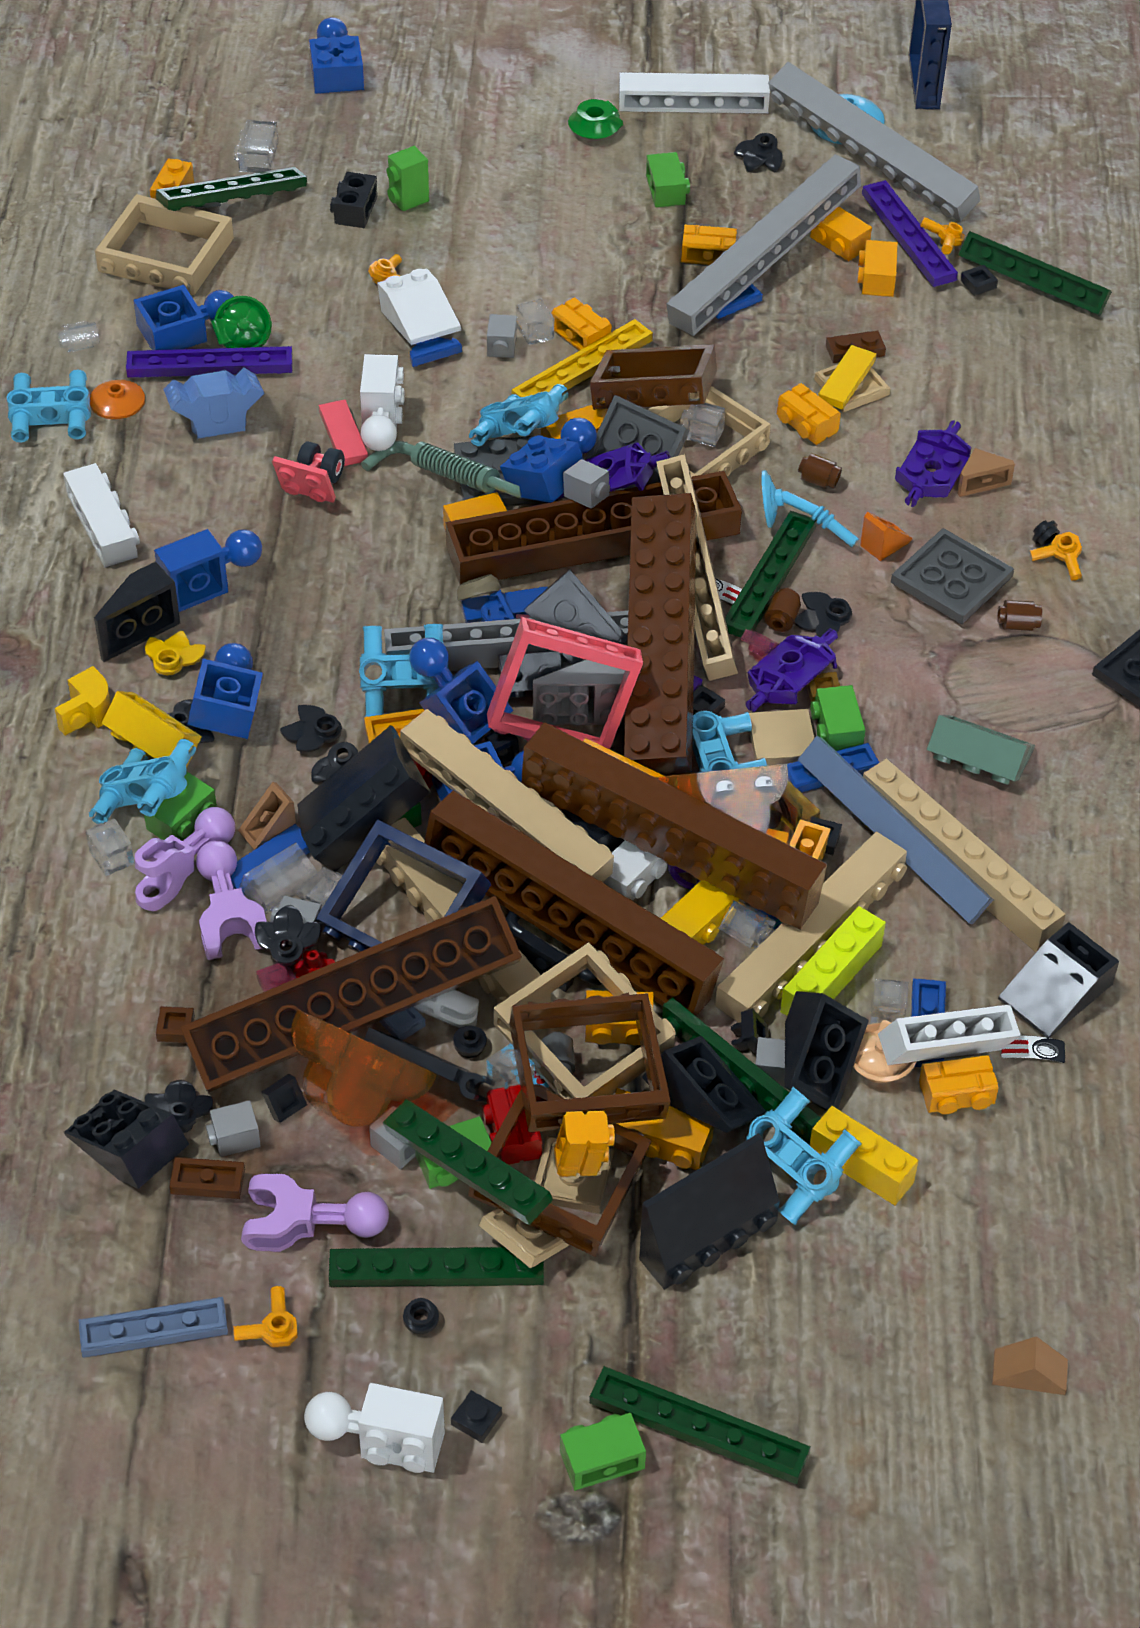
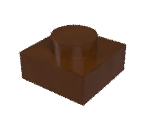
M160 1006L156 1028L157 1042L187 1043L180 1027L194 1021V1008Z

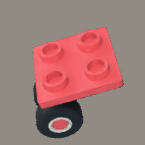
M307 441L299 450L297 462L274 456L272 463L281 488L285 492L292 495H306L317 502L328 501L334 503L336 496L331 483H336L342 474L345 461L342 450L329 448L325 454H321L319 444Z

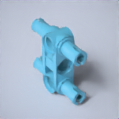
M82 370L71 371L69 374V386L30 388L31 377L28 374L17 373L13 377L14 389L7 395L8 418L12 423L11 438L16 442L22 443L29 439V426L68 424L69 437L82 439L86 435L85 421L92 414L90 393L86 388V373Z
M556 384L549 392L544 391L526 397L512 394L503 402L487 405L480 410L481 418L479 419V425L469 433V438L476 434L471 443L476 446H482L489 438H497L516 432L521 436H528L535 428H543L555 423L559 419L557 415L559 405L569 396L568 392L564 393L567 388L562 384Z
M443 624L424 625L425 638H435L443 643ZM382 626L363 627L364 654H361L359 673L360 688L365 692V717L384 714L383 691H386V689L423 688L426 690L427 697L439 687L433 678L421 676L413 670L409 661V655H385V653H382ZM371 665H378L382 668V675L376 680H370L365 675L367 668Z
M700 711L694 714L692 750L700 772L673 777L674 787L687 794L704 790L705 793L714 795L716 793V783L726 778H714L711 782L713 777L724 776L729 778L734 783L735 789L739 788L742 782L755 780L759 773L768 771L765 758L741 764L734 761L726 738L729 735L752 731L749 713L745 712L744 714L722 718L721 715H715L710 711Z
M181 739L170 756L148 760V756H144L146 753L138 748L131 749L122 765L113 766L100 776L99 783L102 786L99 790L100 798L90 810L89 817L94 816L92 818L93 822L104 825L108 822L115 808L137 804L138 809L142 808L140 810L142 814L154 816L164 799L175 797L186 788L187 781L184 778L187 771L186 765L195 754L196 747H192L193 743L191 741Z
M792 1087L789 1094L775 1111L771 1109L765 1115L759 1116L752 1121L746 1140L758 1133L763 1138V1133L766 1129L770 1127L775 1128L773 1138L764 1142L767 1156L797 1181L796 1185L798 1186L785 1204L779 1208L778 1212L796 1225L797 1221L814 1201H821L825 1196L836 1191L844 1171L842 1166L862 1143L844 1129L843 1133L826 1154L823 1152L819 1154L791 1130L792 1126L790 1124L803 1108L810 1103L809 1099ZM820 1170H826L827 1174L824 1182L814 1185L813 1179L815 1174Z

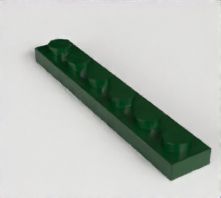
M296 167L157 189L156 200L168 210L178 211L182 207H202L206 203L211 202L225 203L229 199H248L253 195L259 194L272 195L274 192L282 190L295 191L297 188L307 186V176Z
M971 231L968 232L958 256L980 266L985 265L992 271L1098 316H1101L1112 293L1111 290Z
M790 510L727 613L725 621L728 634L749 641L768 609L774 594L780 589L814 532L817 519L813 521L812 517Z
M673 997L663 1005L662 1019L665 1018L672 1024L675 1030V1037L677 1036L681 1041L686 1042L702 1036L766 1111L771 1109L775 1111L789 1094V1091ZM805 1106L790 1124L792 1126L791 1130L810 1145L812 1128L821 1117Z
M407 1099L382 1122L387 1132L528 1225L553 1201L550 1191Z
M505 1247L330 1249L329 1287L544 1285V1261L529 1268Z
M603 1366L589 1396V1403L620 1416L631 1413L634 1421L796 1485L810 1454L811 1446L605 1366Z

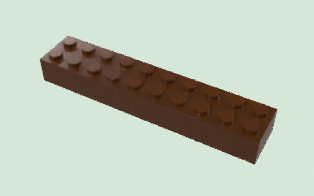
M725 471L692 476L706 541L739 535L742 508ZM660 482L646 485L643 491H639L637 487L611 491L609 496L593 508L568 499L446 522V548L459 585L492 574L498 580L628 556L630 555L632 497L664 495L662 484Z
M691 493L632 497L628 646L641 650L643 665L626 706L624 757L664 776L692 774L697 512Z
M545 722L524 746L521 783L527 788L534 789L540 797L553 803L556 807L581 817L585 822L608 831L614 837L622 838L637 846L640 850L663 859L669 865L676 866L692 874L698 880L706 881L718 887L724 893L733 895L749 903L753 908L762 910L778 918L781 922L792 925L800 930L819 904L827 868L826 863Z
M454 790L430 811L424 843L481 871L491 882V886L485 895L490 898L496 895L499 904L574 951H577L589 942L596 951L600 950L607 956L614 970L618 974L623 973L629 979L634 989L639 992H653V1001L661 1006L673 997L692 1014L697 1016L709 1003L724 958L715 951L697 942L686 933L676 929L657 915L634 903L631 899L610 888L604 882L597 880L576 865L555 854L549 848L542 846L523 832L513 828Z
M495 895L190 1022L180 1028L206 1091L209 1093L312 1050L313 1048L300 1045V1043L310 1040V1036L314 1032L328 1034L319 1027L312 1026L310 1028L312 1024L326 1029L334 1039H338L520 962L522 956Z

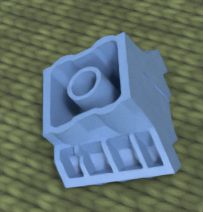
M243 368L236 376L226 370L191 376L184 384L173 379L163 389L171 410L190 419L191 430L197 435V439L246 431L247 410L265 394L256 374L246 368Z

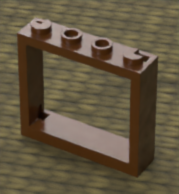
M715 344L606 350L590 382L593 410L608 409L614 395L640 407L704 404L717 372ZM619 366L620 372H613V367ZM699 391V398H690V393H697Z
M628 992L620 996L611 997L595 995L587 999L578 1000L562 998L553 1002H527L524 1005L512 1006L509 1025L528 1132L560 1129L566 1112L583 1111L585 1115L588 1111H604L607 1114L608 1124L666 1119L670 1097L648 993L629 995ZM636 1021L650 1091L542 1102L536 1101L524 1031Z
M534 1084L537 1102L564 1099L552 1093L547 1087ZM521 1090L487 1150L497 1158L524 1111ZM617 1123L613 1124L615 1140L612 1147L632 1157L598 1224H592L551 1203L530 1224V1226L538 1230L542 1229L548 1235L563 1239L565 1243L596 1257L633 1184L652 1141L638 1130L627 1129ZM470 1186L468 1196L495 1209H501L503 1213L518 1219Z

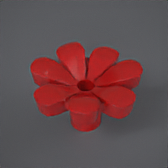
M316 950L306 951L303 953L302 960L293 967V971L296 973L295 979L335 963L334 959H328L325 952L318 953Z

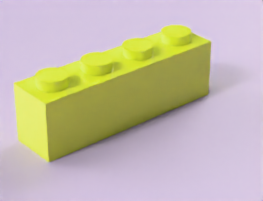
M858 906L783 988L780 1012L786 1016L788 1015L796 991L823 993L835 999L882 946L886 922Z

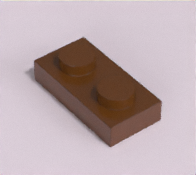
M878 330L826 338L825 346L832 363H840L851 345L877 353L876 357L885 356L886 347Z
M175 1157L169 1185L170 1194L240 1199L245 1164L238 1161Z

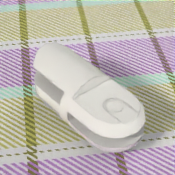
M452 990L416 1005L414 1008L461 1028L469 1025L476 1026L479 1000Z

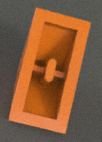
M867 512L864 516L860 546L879 561L909 544L913 539L894 523L870 512Z

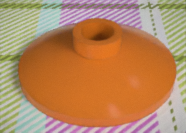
M127 380L104 382L98 385L90 394V407L92 411L106 419L130 417L139 412L145 403V395L142 388L136 383Z

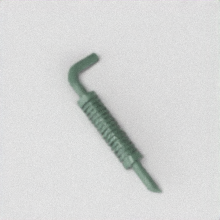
M395 441L387 450L375 451L361 462L363 469L369 471L384 458L392 454H406L411 456V461L415 466L487 494L499 490L522 499L520 486L500 479L498 470L426 442H419L414 446L404 441Z

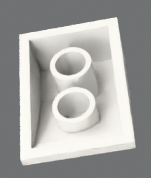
M416 269L409 274L391 276L385 281L377 283L381 312L411 345L461 331V325L438 280L428 269Z

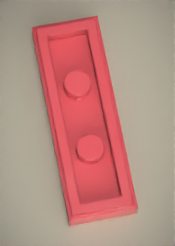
M346 400L319 405V413L333 448L342 450L344 453V466L361 463L368 457V452Z

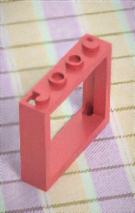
M521 617L487 712L488 728L504 735L509 733L518 735L529 741L543 724V722L504 712L528 644L626 670L600 738L551 725L581 741L587 738L610 749L643 665L641 650Z

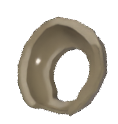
M492 574L467 581L458 586L457 600H465L486 592L499 591L501 589L499 580Z

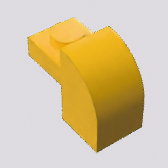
M92 666L68 679L71 699L54 708L58 729L64 735L82 728L89 722H92L97 729L103 726L102 721L111 704L108 683L103 675Z

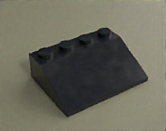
M390 725L297 804L301 834L310 853L315 860L334 872L356 855L377 819L391 826L431 792L393 726Z
M759 1133L643 1202L639 1260L664 1290L673 1284H682L691 1276L692 1272L702 1266H711L726 1251L731 1248H740L747 1242L749 1237L759 1231L765 1232L776 1223L780 1201L764 1141Z

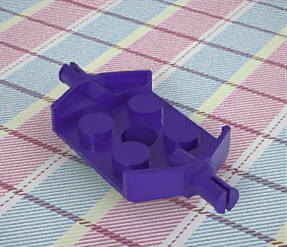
M952 420L946 430H919L917 440L902 466L896 468L895 480L909 491L908 496L905 498V503L908 506L910 503L911 507L916 506L919 498H945L951 492L970 457L972 448L956 435L961 428V424L958 421L955 424V420ZM926 469H936V471L930 472Z
M636 442L586 459L585 461L609 471L610 492L636 484L639 491H643L653 474V469L657 467L656 462L669 459L671 456L668 451L652 456L650 452L647 453ZM564 493L561 494L555 501L565 498Z
M830 628L821 637L816 635L814 637L790 635L747 672L749 684L756 693L751 699L746 701L747 709L755 712L763 703L767 702L797 704V693L830 663L833 669L837 668L836 655L829 647L838 638L837 632Z

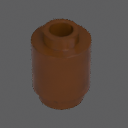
M811 453L809 457L804 456L802 458L798 472L801 473V480L825 489L827 487L835 489L842 473V467L837 466V462Z
M783 588L774 594L765 614V622L770 628L775 631L785 632L793 627L801 607L799 594L789 588Z
M1005 600L1003 606L998 607L997 622L1002 624L1004 630L1033 631V628L1041 627L1042 605L1035 604L1034 601Z

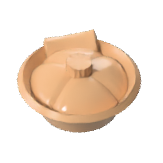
M887 1020L867 1025L853 1068L858 1073L876 1083H888L903 1078L912 1071L916 1062L887 1065L878 1036L879 1032L891 1024Z

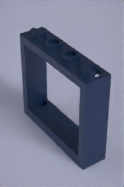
M915 0L908 53L915 109H940L952 27L948 0Z
M377 819L316 919L325 927L324 933L337 941H340L342 937L350 941L348 945L357 952L382 943L340 919L386 845L464 884L445 916L481 902L491 886V882L481 871Z

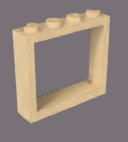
M136 194L95 250L98 271L166 289L185 285L190 295L195 296L234 239L232 217L191 207H182L181 210L171 211L154 198ZM139 222L208 239L189 268L119 251Z
M712 386L704 404L656 406L648 409L661 417L676 422L698 406L744 436L743 439L695 474L690 471L691 477L725 471L728 477L736 468L746 464L751 457L765 450L770 443V423ZM699 391L697 393H690V398H699Z
M588 942L495 1006L494 1025L513 1045L509 1025L512 1006L524 1005L527 1002L537 1003L586 968L594 974L613 996H620L628 992L629 995L637 993L632 989L629 979L623 973L618 974L614 970L607 956L600 950L596 951ZM650 1003L660 1054H662L664 1050L674 1047L675 1030L667 1019H661L654 1012L653 1006ZM532 1030L524 1031L530 1065L556 1094L564 1099L613 1095L617 1088L621 1089L646 1071L640 1047L583 1087Z

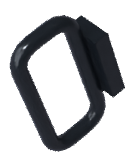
M512 911L508 912L505 919L513 937L516 938L518 949L540 975L568 957L565 953L518 924V920L521 917ZM588 968L576 975V977L587 983L602 985ZM574 977L560 986L559 989L566 992L573 985Z

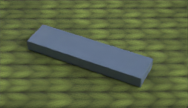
M223 1297L78 1320L83 1358L228 1335Z

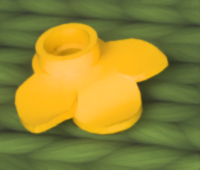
M183 631L177 632L164 642L150 637L145 645L146 655L153 660L155 671L167 676L178 673L185 666L196 664L203 658L206 650L203 644L190 645Z

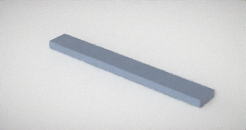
M816 736L797 759L874 833L877 831L907 851L905 863L968 923L974 924L994 900L822 737Z

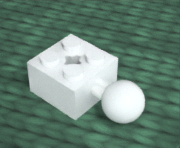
M364 354L360 388L361 438L363 443L374 451H384L390 448L397 437V424H402L403 409L399 405H404L405 392L404 388L399 386V384H403L404 369L403 367H398V355Z
M370 1383L362 1411L352 1410L348 1401L340 1394L323 1392L310 1400L304 1413V1420L308 1431L320 1440H336L346 1432L359 1434L361 1458L367 1459L376 1465H386L388 1463L403 1466L406 1470L414 1473H421L423 1471L434 1473L445 1434L442 1397Z

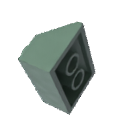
M939 715L927 750L934 752V759L949 764L952 759L962 762V769L976 774H980L981 770L993 773L991 779L1009 785L1010 780L1018 781L1034 751L1035 745L952 715Z

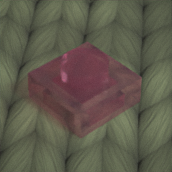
M749 629L745 630L741 638L742 641L750 644L748 650L764 657L765 653L769 654L779 645V643L765 635Z
M279 963L256 971L257 980L264 992L296 979L290 966H283Z

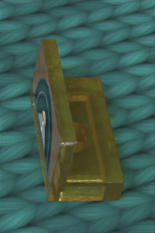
M765 769L760 770V771L758 772L757 776H758L760 773L765 772L766 770H765ZM768 772L761 774L770 776L773 779V786L779 792H763L767 796L768 807L781 812V820L791 830L795 832L800 819L810 822L812 816L820 818L821 811L781 773L774 777Z

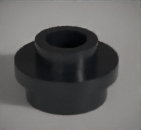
M1054 520L1041 522L1033 530L1035 535L1032 540L1036 544L1039 543L1042 547L1047 546L1060 533L1057 529L1058 524Z
M477 1026L461 1027L453 1036L454 1048L460 1055L466 1058L477 1057L482 1053L487 1044L485 1032Z
M414 1299L404 1309V1325L413 1333H428L437 1326L439 1311L435 1304L428 1299ZM419 1315L427 1317L425 1320H416L415 1318Z

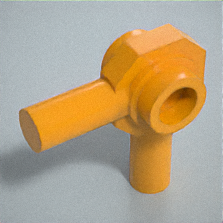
M924 217L920 224V227L937 234L941 238V250L944 254H950L955 246H961L965 237L962 233V226L955 222L941 225Z
M395 254L389 260L379 259L372 263L368 270L372 281L377 284L391 276H400L395 268L402 262V258Z
M1071 532L1058 534L1051 542V545L1030 550L1032 561L1055 556V558L1066 563L1071 580H1078L1082 577L1077 562V557L1082 551L1078 535Z
M274 1286L270 1289L271 1313L262 1320V1324L233 1326L234 1341L263 1338V1341L273 1348L290 1346L298 1338L296 1317L286 1311L284 1287Z

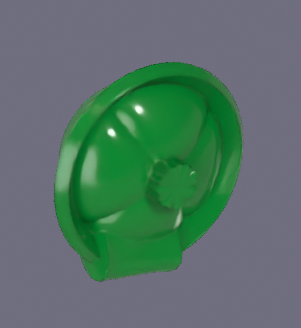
M589 99L580 103L577 110L570 115L568 125L574 133L581 137L603 139L616 133L623 126V120L620 119L617 108L609 101Z
M235 296L226 300L218 308L214 320L211 321L219 345H223L226 348L262 347L269 339L272 329L271 317L266 307L257 299L249 296Z

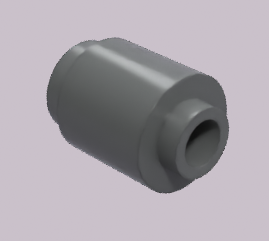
M552 1032L545 1036L541 1041L573 1074L575 1072L573 1039L561 1032Z

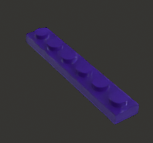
M884 180L863 186V197L930 284L936 287L957 281L958 272L924 228L920 227V223L888 182Z
M292 346L127 351V378L195 376L225 370L234 375L238 374L243 368L248 369L254 374L293 372Z

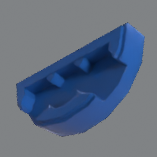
M440 337L417 343L412 348V351H410L412 367L461 353L462 344L455 338L450 340Z
M501 590L490 594L488 600L481 607L482 622L515 619Z

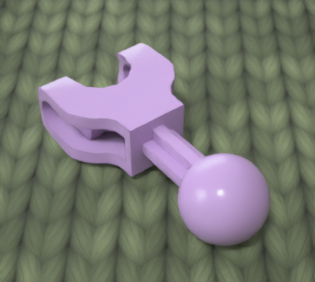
M220 807L207 808L197 816L194 825L195 832L185 840L181 841L173 835H170L165 840L152 838L135 853V868L146 875L136 886L135 894L138 906L149 911H157L177 896L186 878L194 872V855L198 853L200 848L211 841L228 843L233 838L235 821L228 811ZM156 888L160 891L155 897H145Z
M223 841L206 843L197 853L196 866L199 873L205 879L212 881L214 894H209L210 906L203 912L199 920L202 943L207 959L221 958L223 956L222 943L226 937L233 934H243L250 938L255 949H263L257 943L255 925L260 921L267 922L265 912L261 905L247 899L243 895L242 888H233L231 875L237 867V855L234 849Z
M259 1174L253 1176L249 1182L248 1192L250 1197L257 1205L272 1207L274 1211L267 1217L248 1220L242 1229L241 1240L247 1248L252 1250L280 1252L292 1246L298 1239L314 1237L315 1224L346 1225L353 1234L359 1237H373L382 1232L386 1227L389 1219V1210L383 1198L372 1192L358 1193L347 1204L317 1203L314 1190L300 1188L289 1176L285 1174Z

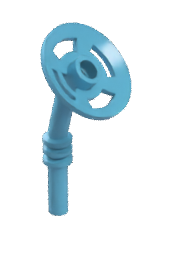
M762 470V495L768 528L773 527L778 506H784V503L811 515L813 521L817 519L816 523L818 525L822 523L821 527L823 529L827 527L851 548L858 542L859 538L836 521L834 514L829 515V510L824 511V506L819 507L788 491L776 489L769 473L766 470Z

